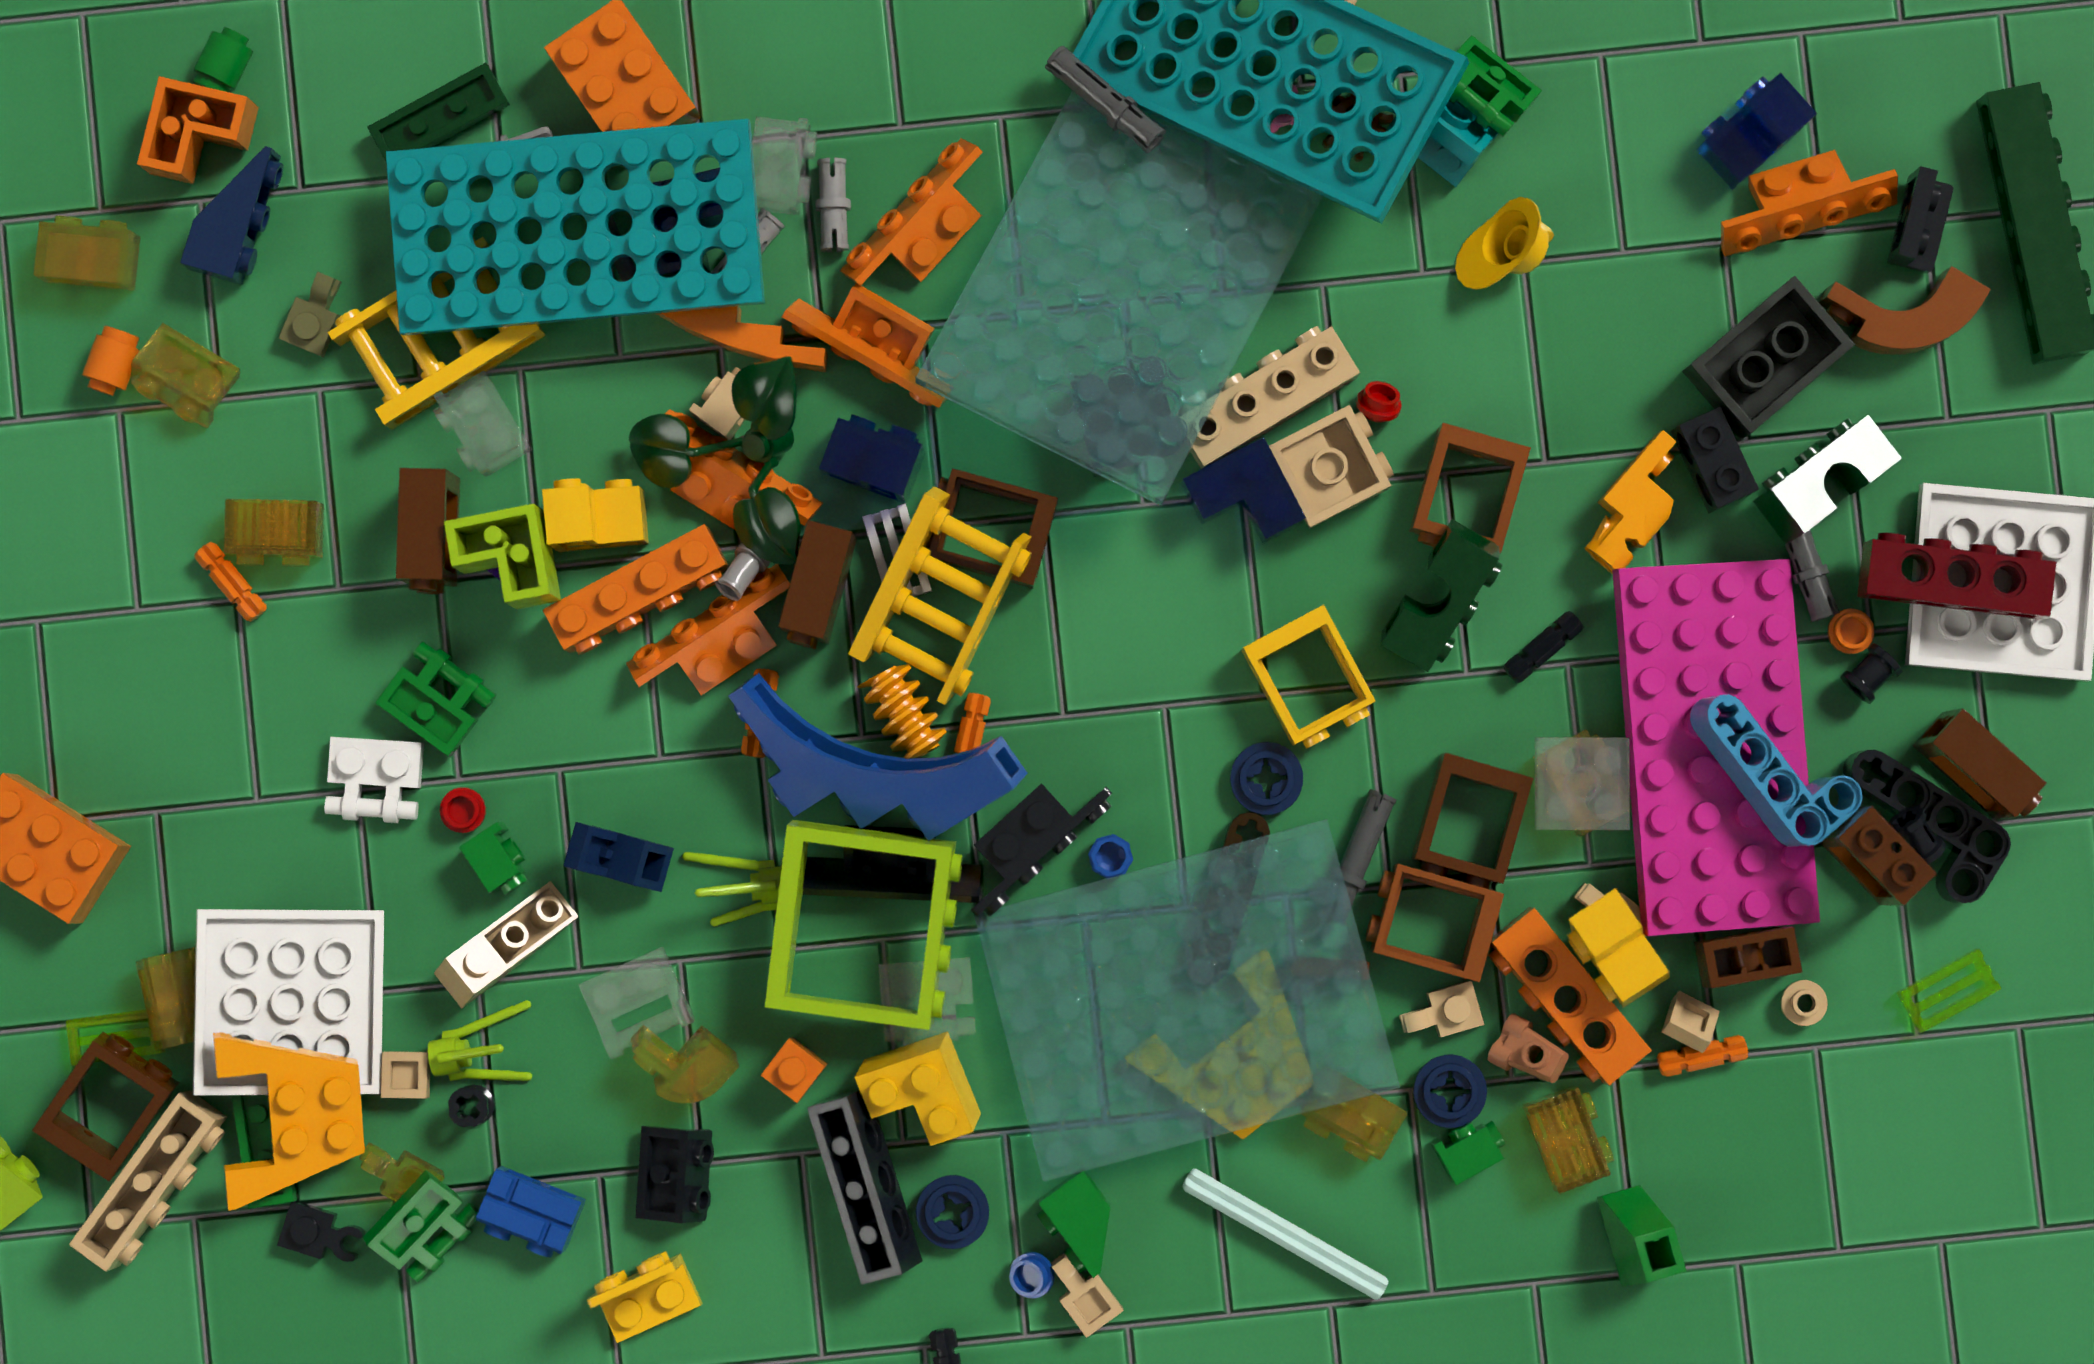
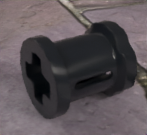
M1875 643L1867 648L1869 654L1851 672L1844 671L1840 676L1845 685L1867 704H1871L1875 700L1874 693L1891 676L1898 677L1903 672L1896 660Z
M1920 806L1906 808L1892 817L1888 823L1930 864L1944 853L1946 844L1942 837L1934 835L1925 821L1927 815Z
M472 1084L459 1088L452 1093L448 1100L449 1117L460 1127H475L483 1124L494 1113V1096L483 1085ZM477 1096L480 1101L477 1103L476 1108L480 1111V1114L473 1113L467 1116L463 1112L467 1106L463 1098L469 1099Z

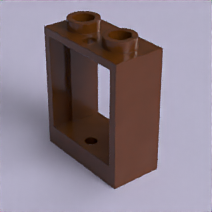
M399 468L396 579L409 584V590H416V593L444 594V586H457V569L451 566L444 521L459 519L460 478L447 469Z
M952 468L949 479L941 477L938 485L939 489L950 494L945 508L951 511L950 516L952 517L961 487L1036 507L1028 534L1031 536V539L1026 547V550L1032 553L1031 558L1022 575L1017 577L1013 574L1010 580L1011 583L1034 589L1058 504V497ZM940 532L939 535L932 533L925 547L931 550L932 557L953 567L993 578L997 577L1002 566L946 551L944 547L948 535Z
M1964 708L1942 712L1913 744L1917 751L1993 819L2016 818L2019 814L2022 817H2026L2037 807L2043 798L2039 792L2047 783Z
M1446 752L1442 753L1411 859L1421 861L1419 870L1446 877L1449 869L1466 874L1464 878L1465 883L1489 890L1492 882L1504 884L1534 778ZM1450 776L1514 794L1493 869L1429 851Z
M1873 806L1859 807L1856 813L1820 842L1880 905L1904 906L1937 874ZM1894 842L1900 845L1898 853L1891 847V844Z
M102 1032L92 1041L32 1131L110 1182L120 1171L180 1082L171 1077L173 1075L172 1071L163 1063L154 1059L147 1061L133 1052L134 1046L122 1036L111 1033L109 1036ZM97 1058L154 1095L119 1148L108 1143L62 1112Z

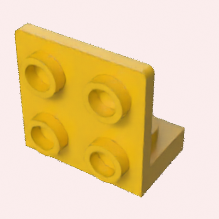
M667 1251L661 1252L636 1266L638 1271L636 1274L627 1277L625 1270H621L601 1279L599 1283L594 1285L596 1292L586 1301L590 1309L601 1305L617 1343L703 1304L681 1253L669 1258Z

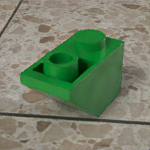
M1082 1167L1039 1199L1038 1204L1043 1210L1037 1216L1052 1236L1058 1232L1063 1236L1070 1246L1064 1253L1080 1274L1087 1269L1094 1278L1101 1273L1110 1203Z
M1641 1185L1597 1197L1622 1287L1645 1284L1687 1272L1673 1224Z

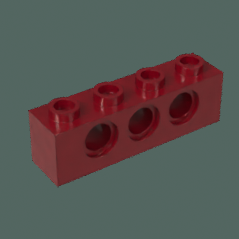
M1878 533L1877 539H1871L1863 543L1857 597L2037 620L2051 617L2057 562L2042 560V552L2015 550L2014 556L1997 554L1996 546L1984 544H1969V551L1951 549L1952 541L1934 538H1924L1923 545L1905 543V535L1896 533ZM1906 557L1915 559L1921 567V574L1916 582L1908 580L1902 573L1901 566ZM1952 563L1961 565L1966 572V582L1962 587L1954 586L1948 579L1947 571ZM1998 568L2007 571L2011 576L2012 586L2007 593L1999 591L1994 585L1993 576Z

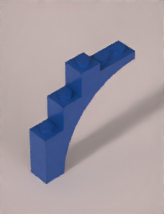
M759 673L745 681L728 696L734 704L738 717L749 725L759 739L764 754L778 766L779 770L768 779V782L773 787L776 799L780 804L787 807L793 817L835 792L840 799L843 811L847 816L855 820L860 829L900 804H903L912 825L922 831L927 840L930 841L1013 790L1028 774L1002 736L972 750L944 757L906 759L868 752L841 742L816 728L783 702Z

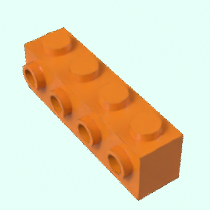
M703 524L542 610L563 650L569 653L577 651L578 655H581L601 645L603 641L600 637L617 629L618 633L621 634L643 622L641 616L655 608L659 612H663L674 607L684 600L681 594L696 586L702 591L715 585L718 579L723 576L722 573L727 570L729 564L710 528Z

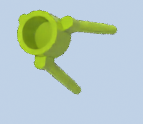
M684 852L682 854V858L685 861L759 871V873L750 874V883L712 886L695 890L697 897L752 893V901L762 900L761 902L712 918L710 920L712 926H719L763 911L777 909L782 866L775 867L774 860L756 861L693 852Z
M525 1000L460 1028L442 1031V1039L432 1040L428 1043V1060L432 1074L435 1077L448 1075L450 1081L460 1079L530 1081L532 1079L530 1072L465 1068L472 1065V1058L502 1053L504 1047L502 1044L471 1048L467 1039L460 1040V1038L531 1008V1002Z

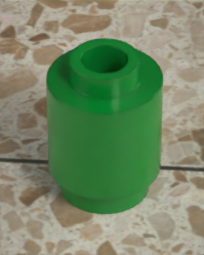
M224 27L221 33L212 31L193 69L196 72L193 83L229 92L230 89L235 91L253 54V51L246 46L249 39L227 27Z

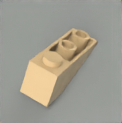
M550 881L446 957L434 974L458 1005L464 1008L579 916Z

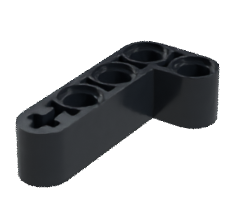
M1864 750L1850 755L1843 766V776L1853 778L1859 784L1863 796L1892 814L1897 815L1907 808L1897 798L1899 787L1905 782L1914 787L1916 800L1912 806H1920L1927 815L1925 821L1934 835L1942 837L1946 847L1951 850L1936 876V888L1939 895L1952 903H1972L1978 900L1987 890L2010 851L2011 839L2008 832L1996 822L1883 752ZM1872 761L1871 770L1873 773L1881 778H1892L1886 784L1876 778L1863 780L1864 771L1859 767L1860 763ZM1943 807L1949 808L1955 816L1954 827L1948 832L1942 831L1936 821L1938 811ZM1983 831L1988 832L1994 840L1993 851L1988 856L1981 855L1976 848L1977 836ZM1959 870L1965 871L1970 878L1969 890L1963 895L1957 894L1952 887L1953 875Z

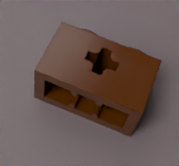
M1781 926L1694 942L1702 987L1712 989L1802 973L1795 929L1791 926Z

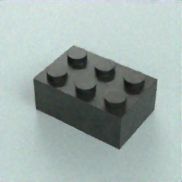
M1794 275L1682 372L1714 409L1721 406L1729 426L1742 440L1754 432L1855 344Z

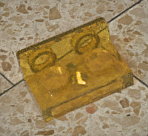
M164 323L160 325L131 362V383L141 395L150 400L157 399L173 408L174 412L181 419L189 423L196 422L205 428H208L213 422L214 409L239 379L240 368Z

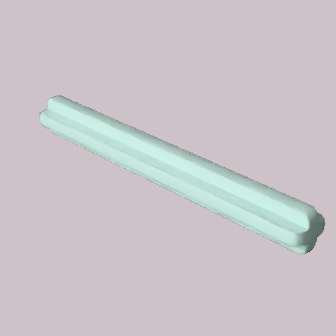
M1192 1169L1188 1173L1182 1186L1185 1192L1374 1300H1378L1383 1295L1389 1281L1382 1274L1200 1170Z

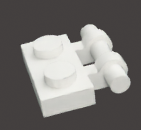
M330 737L327 782L344 783L345 793L343 797L326 796L325 814L342 815L343 820L357 821L359 816L383 818L385 823H399L400 819L417 820L418 802L402 801L403 787L421 788L424 743ZM362 785L386 786L384 800L361 798Z

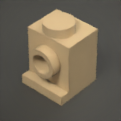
M737 367L731 373L728 371L723 379L716 376L710 382L701 397L706 401L702 408L693 403L689 409L694 417L727 440L733 438L745 421L737 413L732 400V383L734 377L740 371Z

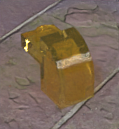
M644 1025L631 1038L632 1050L635 1053L633 1056L634 1061L651 1075L659 1072L654 1079L656 1094L671 1102L694 1103L702 1101L716 1093L739 1068L736 1052L702 1025L678 1052Z

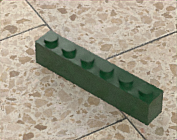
M2040 82L1986 92L1976 101L2032 363L2035 365L2085 355L2094 350V314H2090L2087 297L2091 294V283L2087 271L2080 268L2077 253L2081 251V237L2078 228L2075 225L2071 226L2068 208L2072 205V197L2068 183L2061 180L2058 164L2062 162V150L2059 140L2056 137L2052 138L2048 121L2052 119L2050 97L2047 93H2042Z

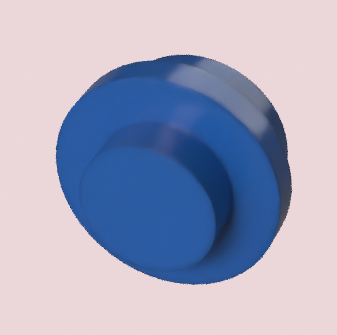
M1027 1252L1018 1256L1013 1261L1009 1273L1010 1284L1015 1292L1021 1296L1030 1299L1039 1298L1048 1293L1052 1288L1054 1270L1046 1257L1036 1252Z

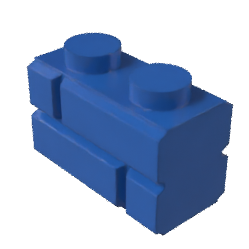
M500 1166L493 1173L486 1195L476 1216V1221L486 1224L483 1231L493 1237L509 1241L512 1234L528 1241L526 1249L541 1256L552 1258L554 1251L560 1254L566 1251L586 1199Z

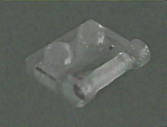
M664 947L578 984L600 1033L604 1048L611 1060L623 1055L624 1049L679 1024L683 1028L695 1022L692 1010ZM668 995L672 1008L616 1032L611 1020Z

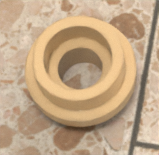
M1798 980L1788 985L1782 993V1012L1790 1022L1796 1025H1813L1819 1022L1826 1013L1828 1005L1827 996L1824 990L1815 982ZM1804 994L1809 995L1813 1002L1811 1009L1806 1012H1802L1797 1005L1799 997Z

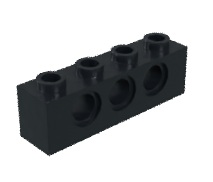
M856 1089L831 1096L807 1107L861 1285L901 1275L923 1262L879 1118L871 1119L860 1090Z

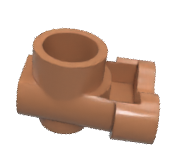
M1512 1013L1505 1021L1499 1039L1492 1045L1488 1054V1061L1505 1071L1514 1067L1540 1080L1555 1083L1569 1059L1568 1053L1533 1031L1532 1022ZM1543 1051L1542 1060L1538 1063H1534L1538 1053Z

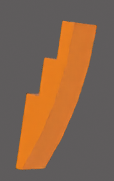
M739 306L655 313L691 335L734 353L763 361L790 356L794 368L821 372L827 371L828 353L825 348L784 345L785 332L782 326L742 323V310Z

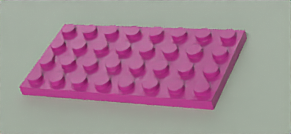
M1790 559L1618 568L1612 570L1640 921L1644 936L1820 923L1814 845L1789 847L1781 844L1696 734L1690 722L1692 707L1702 698L1728 694L1737 697L1745 705L1804 785H1809ZM1743 742L1740 748V756L1747 764L1751 758V750L1749 745ZM1771 778L1768 783V793L1775 800L1779 792L1778 785ZM1799 814L1796 818L1795 828L1797 833L1802 836L1805 832L1806 824L1803 817Z

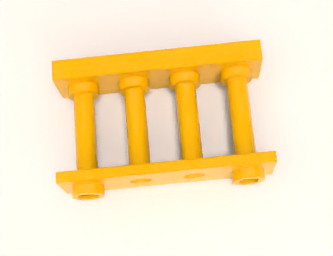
M473 237L474 243L478 248L490 246L484 237L477 241ZM488 269L482 271L477 278V287L483 294L492 293L498 288ZM441 273L434 278L432 291L436 297L444 298L450 295L444 285V282L453 278L450 273ZM396 290L361 312L358 309H353L344 313L335 320L334 323L337 327L327 332L330 338L340 346L351 340L384 394L381 399L384 404L376 408L375 411L383 424L391 430L546 336L539 324L498 327L500 333L487 341H484L483 338L477 339L472 330L452 331L462 347L459 350L461 357L445 365L443 361L438 362L422 334L405 336L400 334L423 371L420 374L423 380L407 389L405 385L400 386L366 332L369 328L390 317L400 333Z
M934 486L924 493L848 654L865 662L875 652L881 655L885 651L945 683L937 699L938 702L945 705L955 694L962 696L966 691L974 672L968 670V667L1013 574L1017 577L1022 575L1032 553L1026 550L1031 536L1026 533H1022L1016 538L1010 547L950 516L951 511L945 508L950 494ZM940 532H943L1002 563V567L992 587L932 557L931 550L925 548L932 533L939 535ZM923 572L983 603L973 626L971 627L912 596V590L906 587L913 573L920 575ZM894 612L899 615L905 612L964 643L954 666L893 636V630L888 628Z

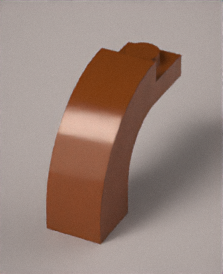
M1951 266L1940 274L1925 301L1919 307L1911 310L1892 311L1881 308L1836 281L1825 290L1818 303L1827 309L1826 312L1836 323L1849 327L1850 324L1856 326L1850 337L1855 344L1854 346L1879 354L1901 355L1928 349L1959 331L1977 313L1991 289Z

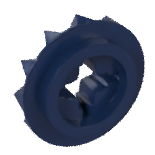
M1261 742L1249 746L1238 755L1231 769L1230 783L1235 798L1242 806L1257 814L1272 815L1288 809L1297 800L1303 786V771L1299 760L1288 748L1273 742ZM1264 758H1267V765L1270 766L1271 773L1279 774V776L1286 775V780H1279V782L1272 784L1271 791L1269 792L1270 799H1266L1262 784H1254V781L1247 782V778L1261 773L1262 766H1264Z
M1447 1054L1432 1058L1418 1071L1413 1093L1417 1109L1428 1121L1444 1128H1457L1473 1121L1480 1114L1487 1098V1085L1482 1072L1472 1061L1462 1056ZM1448 1071H1451V1077L1454 1078L1456 1086L1462 1087V1089H1469V1093L1454 1096L1451 1111H1448V1104H1446L1444 1096L1430 1092L1431 1089L1445 1086Z
M959 1175L936 1178L924 1188L919 1196L916 1206L917 1223L924 1236L939 1247L947 1249L966 1247L975 1242L987 1226L989 1220L987 1197L982 1189L973 1180ZM945 1193L949 1199H952L954 1204H965L969 1201L971 1203L960 1214L962 1230L959 1229L957 1224H954L951 1218L938 1221L934 1219L945 1210V1198L943 1196Z

